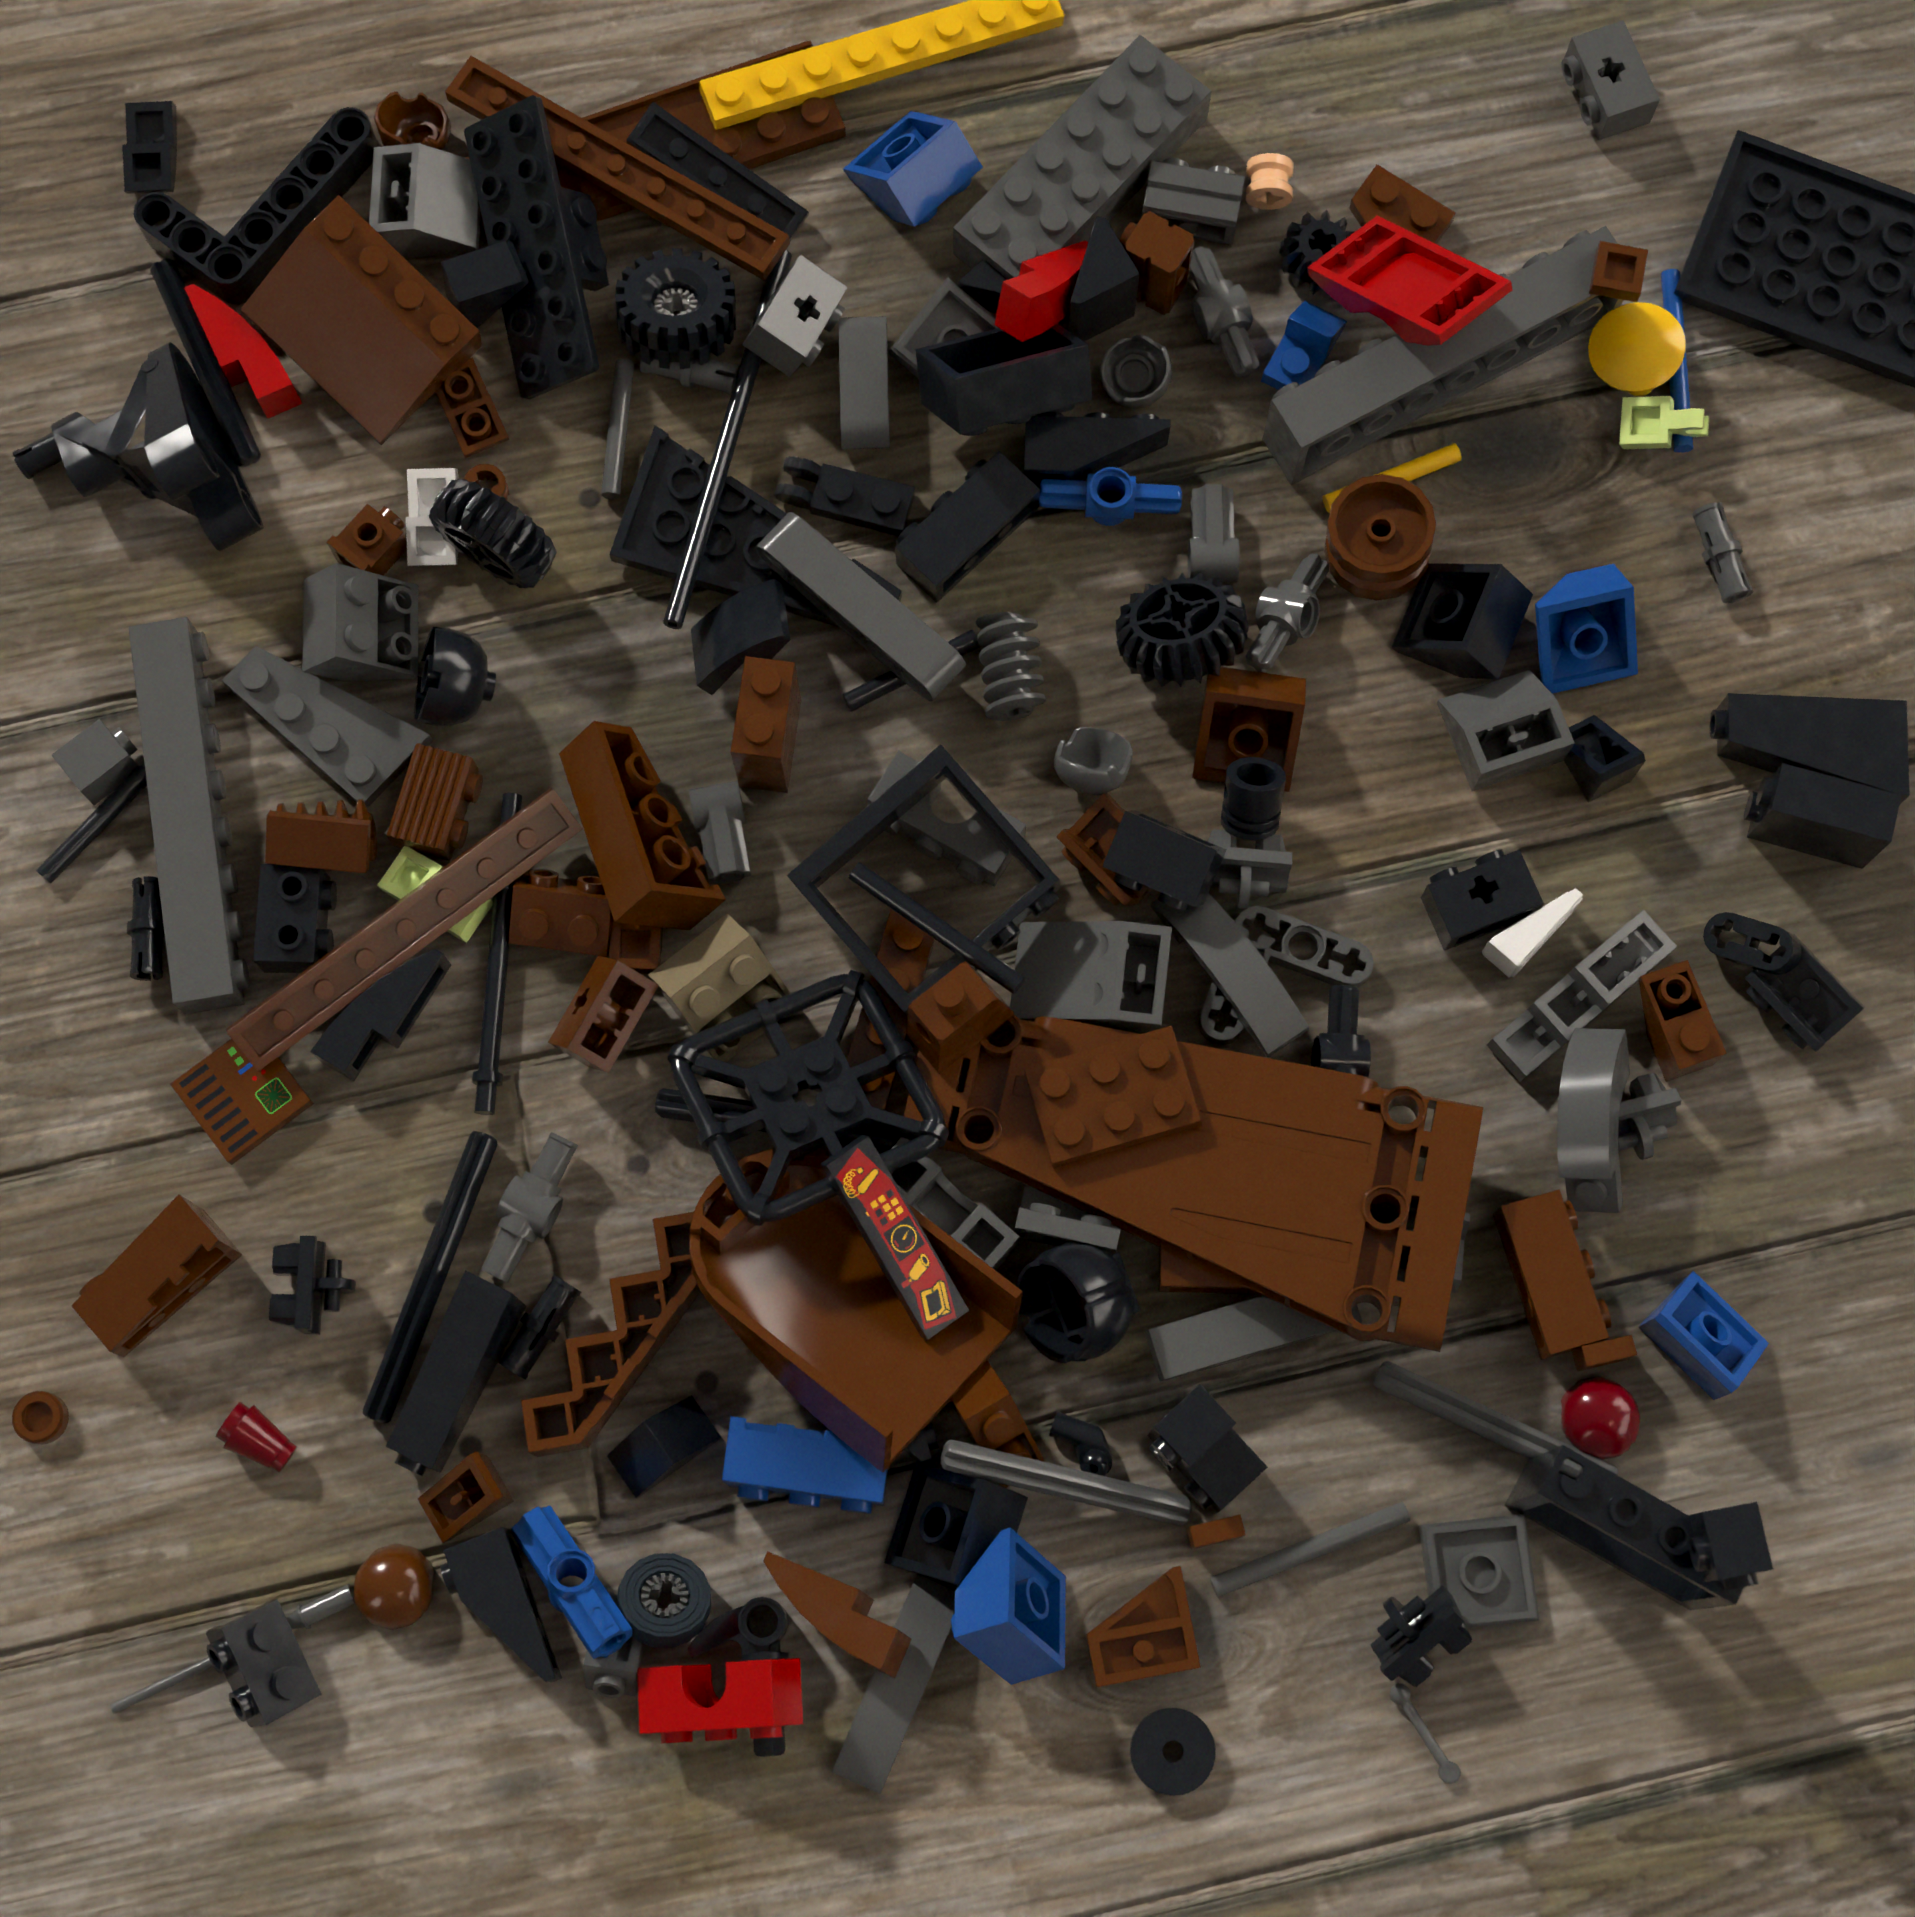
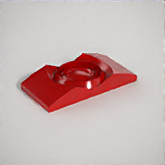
M1378 215L1307 267L1309 276L1350 313L1368 312L1382 319L1405 342L1427 346L1442 345L1513 290L1510 280Z

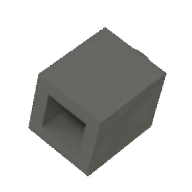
M100 719L52 754V757L80 792L93 805H96L113 792L138 767V764L131 757L138 750L120 727L111 732Z

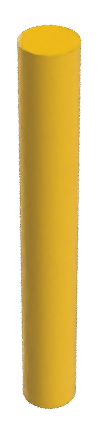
M1453 443L1375 475L1395 476L1410 482L1460 462L1462 457L1458 446ZM1343 488L1323 495V503L1328 513H1330L1332 503Z

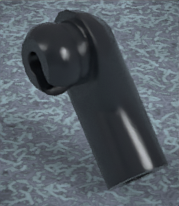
M1057 1411L1049 1436L1074 1445L1081 1471L1105 1476L1112 1468V1454L1102 1429Z

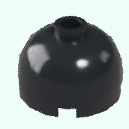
M433 626L427 637L421 661H425L422 677L418 676L414 717L418 722L425 724L453 726L464 723L477 713L482 700H492L496 685V673L488 671L487 655L480 643L470 635L455 629Z

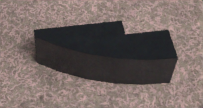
M433 949L407 961L380 978L345 1008L329 1025L310 1052L323 1064L355 1081L381 1039L397 1049L400 1047L451 967L450 962L442 952Z

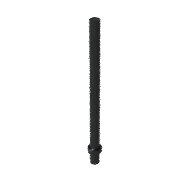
M517 793L503 794L500 825L521 810L522 795ZM515 880L493 897L478 1071H474L472 1075V1083L477 1085L474 1113L480 1115L495 1114L497 1086H502L503 1074L499 1073L498 1069L509 955L508 942L512 893Z

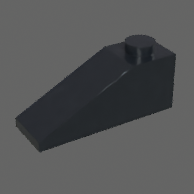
M501 1527L444 1549L447 1563L440 1565L449 1593L452 1595L458 1592L460 1600L545 1682H554L562 1679L511 1529Z

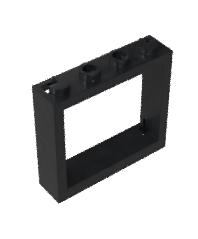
M941 744L787 875L795 887L907 1017L908 1006L912 1001L960 963L965 962V960L957 954L953 955L908 994L817 888L943 780H948L1038 883L974 937L972 941L987 951L992 946L998 951L1003 949L1021 932L1017 927L1020 922L1031 913L1036 918L1040 917L1059 900L1056 892L1061 888L1059 878Z
M1565 1445L1529 1459L1505 1503V1506L1519 1514H1525V1517L1688 1610L1736 1605L1744 1587L1725 1590L1722 1579L1705 1582L1703 1571L1697 1572L1695 1570L1689 1552V1538L1694 1537L1689 1515ZM1567 1458L1582 1466L1575 1480L1558 1473Z

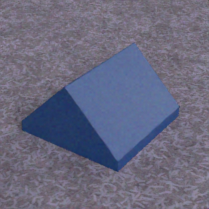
M1694 1271L1639 1325V1328L1713 1400L1734 1392L1769 1344Z

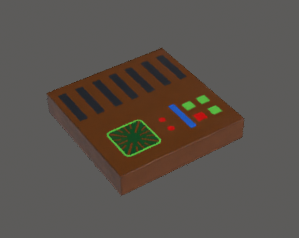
M232 1039L170 1083L226 1161L231 1165L314 1104L279 1056L257 1071Z

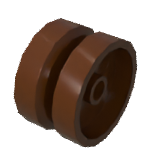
M1384 474L1362 477L1343 488L1331 505L1324 549L1326 561L1329 564V572L1340 587L1356 597L1379 601L1397 598L1418 584L1428 568L1436 529L1433 506L1422 490L1404 478Z

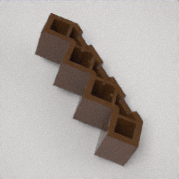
M694 1212L653 1219L661 1270L609 1279L617 1330L565 1339L573 1391L521 1400L528 1452L530 1454L542 1457L589 1448L699 1295L701 1290L694 1277L690 1260V1226Z

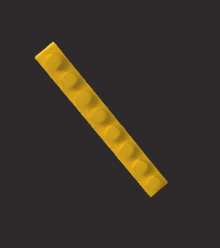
M969 0L700 80V93L715 130L761 117L765 113H775L801 105L809 98H825L1063 26L1065 15L1058 0Z

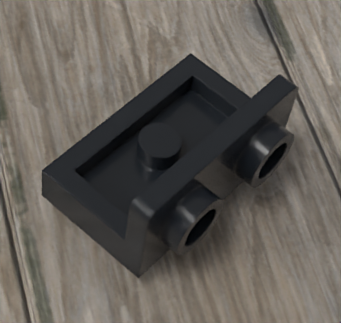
M1797 938L1801 946V957L1797 966L1789 973L1782 975L1769 974L1754 969L1745 977L1752 985L1746 992L1765 1012H1769L1774 1008L1787 1022L1782 1026L1783 1031L1798 1047L1804 1049L1809 1045L1817 1052L1865 1007ZM1780 946L1770 955L1771 961L1774 956L1783 957L1786 948Z
M278 1599L270 1600L225 1625L216 1626L206 1631L210 1642L207 1645L208 1657L217 1672L220 1674L224 1673L233 1691L229 1694V1701L233 1711L242 1722L247 1721L250 1727L268 1725L322 1695Z

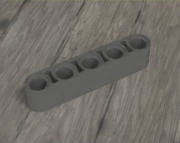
M789 512L755 547L761 559L773 571L924 699L932 702L966 666L964 659L952 645L793 512Z

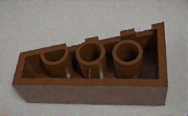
M593 721L559 755L614 922L691 930L720 906L726 898L719 885H712L710 887L702 873L701 868L706 862L697 846L689 849L677 825L683 820L675 805H671L657 791L655 786L661 780L632 727Z

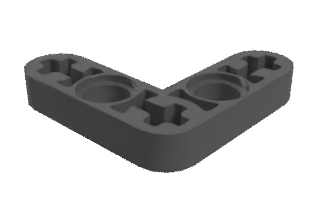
M1262 906L1248 907V909L1240 912L1235 920V923L1247 937L1249 936V930L1242 927V925L1251 926L1255 919L1264 922L1263 931L1277 936L1279 926L1288 929L1281 940L1279 952L1271 949L1275 942V939L1260 935L1257 942L1251 941L1267 964L1269 961L1333 986L1350 985L1357 988L1366 982L1373 970L1374 961L1372 953L1362 943ZM1299 935L1310 937L1316 944V955L1309 960L1295 958L1289 950V942L1292 938ZM1326 944L1334 946L1330 956L1336 959L1345 960L1348 954L1357 956L1356 965L1363 968V972L1355 970L1351 977L1342 974L1343 965L1330 959L1326 969L1319 967L1318 965L1326 951ZM1213 981L1200 1014V1032L1212 1044H1231L1238 1039L1244 1026L1238 1020V1012L1232 1007L1229 1021L1236 1024L1235 1028L1226 1026L1223 1033L1214 1030L1215 1021L1208 1018L1209 1014L1217 1016L1220 1013L1225 997L1215 995L1217 990L1221 993L1222 991Z

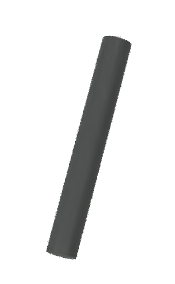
M618 359L615 362L601 496L607 499H619L621 494L634 373V362L628 359Z

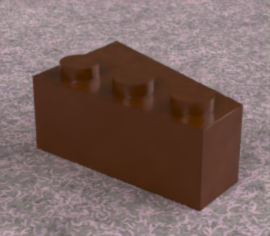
M179 1194L102 1274L94 1277L83 1286L79 1292L81 1296L72 1304V1308L111 1353L125 1357L243 1254L205 1210Z

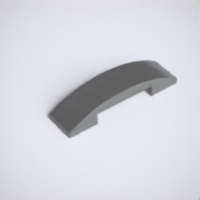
M1209 893L1203 905L1193 907L1188 904L1186 911L1171 907L1158 899L1151 903V908L1164 925L1172 927L1171 934L1178 943L1184 942L1236 1009L1238 1020L1267 1057H1270L1309 1030V1026L1267 962L1229 914Z
M917 1574L894 1625V1628L912 1639L895 1679L875 1669L833 1768V1773L881 1794L952 1628L951 1619L955 1610L954 1590Z

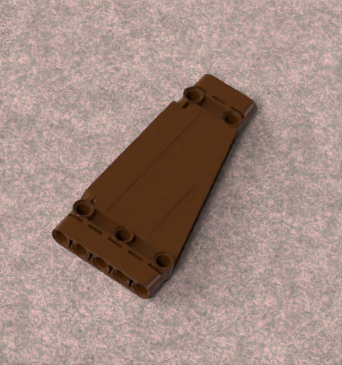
M1013 1015L940 1074L924 1055L918 1051L916 1064L943 1113L946 1128L950 1132L945 1146L937 1147V1149L964 1154L970 1160L979 1162L1085 1213L1111 1220V1225L1158 1247H1161L1162 1239L1187 1251L1188 1259L1193 1260V1255H1196L1243 1277L1237 1283L1358 1341L1377 1339L1440 1352L1483 1107L1423 1096L1416 1089L1408 1086H1398L1393 1089L1381 1088L1376 1081L1360 1075L1177 1041L1202 1120V1126L1053 1169L1024 1068L1140 1035L1139 1033L1047 1016L1036 1017L1033 1022L1019 1019ZM999 1030H1007L1015 1035L1013 1041L1005 1047L993 1046L988 1041L990 1036ZM967 1070H968V1074H967V1078H966V1083H965V1087H964V1092H962L963 1085H964V1080H965V1076H966V1072H967ZM908 1094L904 1117L921 1122L923 1118L910 1094ZM1396 1106H1406L1414 1112L1416 1119L1409 1124H1399L1390 1118L1388 1111ZM1428 1108L1434 1109L1430 1132L1424 1131ZM957 1118L953 1141H951L955 1120ZM978 1125H986L994 1130L992 1137L982 1144H975L967 1139L969 1131ZM1419 1157L1425 1158L1422 1181L1415 1180ZM1387 1203L1396 1209L1398 1218L1389 1224H1382L1372 1217L1370 1209L1376 1204ZM1410 1206L1417 1207L1412 1231L1406 1230ZM1401 1256H1406L1408 1258L1403 1282L1396 1281ZM1359 1303H1370L1378 1309L1380 1319L1371 1325L1361 1324L1354 1319L1351 1309ZM1392 1305L1398 1306L1394 1332H1389L1387 1329Z

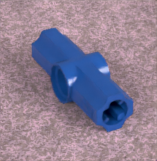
M538 1506L523 1514L521 1519L512 1526L511 1533L548 1589L551 1605L565 1615L593 1659L598 1657L605 1658L621 1649L622 1645L632 1637L633 1630L596 1575L592 1558L578 1548L551 1506ZM568 1576H577L583 1580L580 1585L575 1587H566L560 1583L563 1578Z

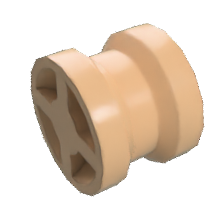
M1277 153L1259 154L1247 161L1246 174L1251 180V184L1246 188L1247 203L1254 208L1263 210L1281 209L1288 206L1293 199V188L1288 183V180L1293 176L1294 163L1285 155Z

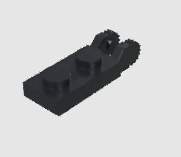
M786 457L782 469L787 474L817 484L813 494L804 487L780 483V485H777L774 494L778 501L810 510V513L813 515L899 536L906 528L916 494L914 486L824 463L820 466L814 461L805 458Z

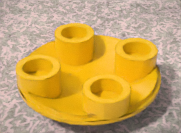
M1629 303L1609 311L1597 322L1590 335L1588 357L1593 370L1602 381L1613 388L1641 397L1648 395L1654 388L1664 384L1677 372L1684 359L1686 340L1680 323L1669 311L1650 303Z

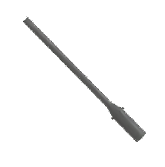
M347 1584L303 1606L301 1604L297 1605V1609L286 1618L291 1629L304 1627L310 1629L312 1624L354 1605V1590L350 1584ZM209 1657L110 1704L111 1710L115 1714L213 1667Z

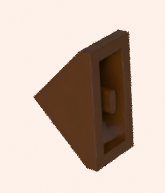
M478 1451L468 1455L418 1498L442 1543L450 1541L514 1502L490 1458Z

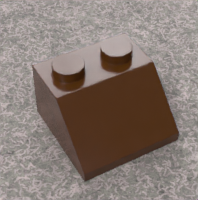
M1220 667L1219 676L1207 674L1192 778L1225 783L1227 768L1232 762L1240 758L1257 757L1273 761L1282 767L1286 773L1284 791L1290 792L1305 709L1306 679Z

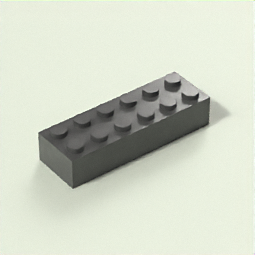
M1139 35L953 227V254L971 269L982 260L987 261L1008 280L1019 276L1022 261L1084 240L1089 242L1096 217L1106 218L1109 222L1148 182L1152 160L1162 162L1164 159L1171 158L1207 120L1211 90L1142 35Z

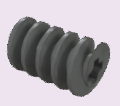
M997 612L978 617L975 622L977 627L982 630L977 635V641L984 648L979 654V660L982 665L986 666L981 673V679L983 683L988 685L983 691V698L985 702L990 704L985 710V715L987 718L996 721L1025 718L1032 713L1033 707L1046 702L1044 694L1031 692V688L1044 683V677L1038 674H1029L1030 669L1042 664V659L1039 656L1027 655V651L1040 646V640L1036 637L1025 636L1026 632L1038 627V621L1010 612Z

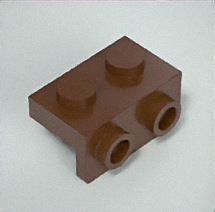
M1103 793L1070 829H1063L1056 837L1065 846L1061 850L1064 857L1081 871L1087 868L1099 880L1096 888L1108 901L1116 906L1120 902L1125 906L1137 905L1152 888L1143 885L1141 891H1137L1123 886L1113 880L1114 871L1102 867L1125 813V810L1108 793Z
M547 869L530 870L529 874H522L513 886L508 943L603 957L608 956L613 916L600 877L581 876L578 880L558 878L559 874L557 872Z

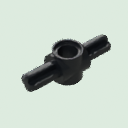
M1350 985L1331 986L1329 990L1327 1033H1319V1036H1316L1314 1039L1311 1066L1368 1078L1371 1065V1048L1369 1040L1365 1039L1364 1035H1357L1359 990L1357 987Z

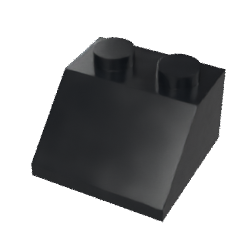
M1428 563L1427 571L1417 584L1391 648L1397 653L1460 678L1499 679L1533 593L1502 564Z
M916 1463L884 1563L958 1587L1001 1530L1011 1527L1017 1533L1028 1497L983 1479Z

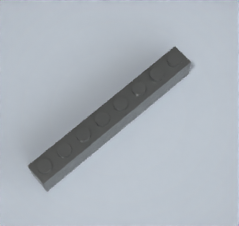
M187 617L128 626L173 1004L185 1015L245 1005L243 989L250 987V977L245 959H239L237 941L244 939V929L239 911H233L231 894L238 892V881L235 868L232 863L227 864L225 847L232 845V833L228 818L221 816L220 800L226 799V785L222 771L215 768L214 753L221 751V744L217 727L214 723L210 724L208 707L215 706V696L209 677L204 678L202 662L209 661L207 639L204 632H198Z

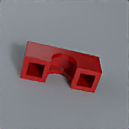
M800 1658L726 1662V1687L720 1700L712 1686L711 1664L637 1668L639 1734L661 1733V1744L693 1742V1731L705 1730V1741L737 1739V1728H750V1739L782 1737V1726L803 1724Z

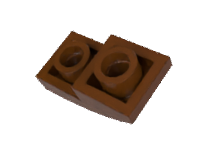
M472 357L457 371L452 372L446 378L445 383L436 391L465 458L509 440Z

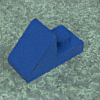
M1304 300L1290 315L1285 334L1265 368L1261 382L1280 390L1290 383L1297 382L1301 385L1314 378L1316 372L1325 364L1347 321Z

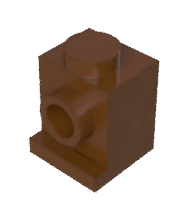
M366 504L337 537L332 536L327 541V544L335 559L342 565L384 576L407 551V540L404 532H402L406 525L389 508L383 506L377 512L369 504ZM375 531L377 532L374 539L366 541Z

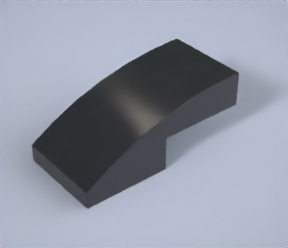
M172 101L125 103L127 144L122 145L124 192L127 194L174 192L177 162L176 105Z

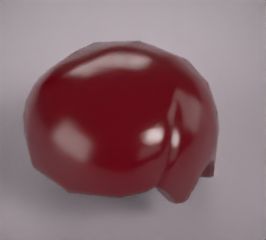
M1600 1376L1580 1379L1564 1393L1561 1399V1429L1567 1440L1579 1451L1603 1460L1621 1456L1630 1449L1631 1444L1635 1443L1640 1425L1638 1405L1632 1394L1618 1382Z

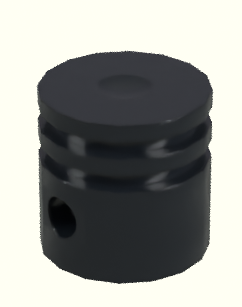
M1257 757L1240 758L1228 766L1221 811V825L1225 831L1233 836L1247 840L1266 839L1276 833L1279 829L1286 782V773L1281 766L1273 761Z

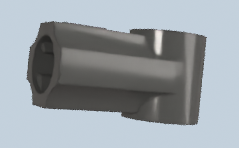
M1205 484L1203 487L1192 489L1190 500L1192 538H1189L1188 578H1194L1199 573H1202L1207 581L1219 577L1221 582H1238L1240 552L1239 540L1234 538L1233 489L1226 488L1222 484Z
M738 781L689 789L696 831L701 833L702 850L709 882L726 884L751 876L742 826L746 824Z

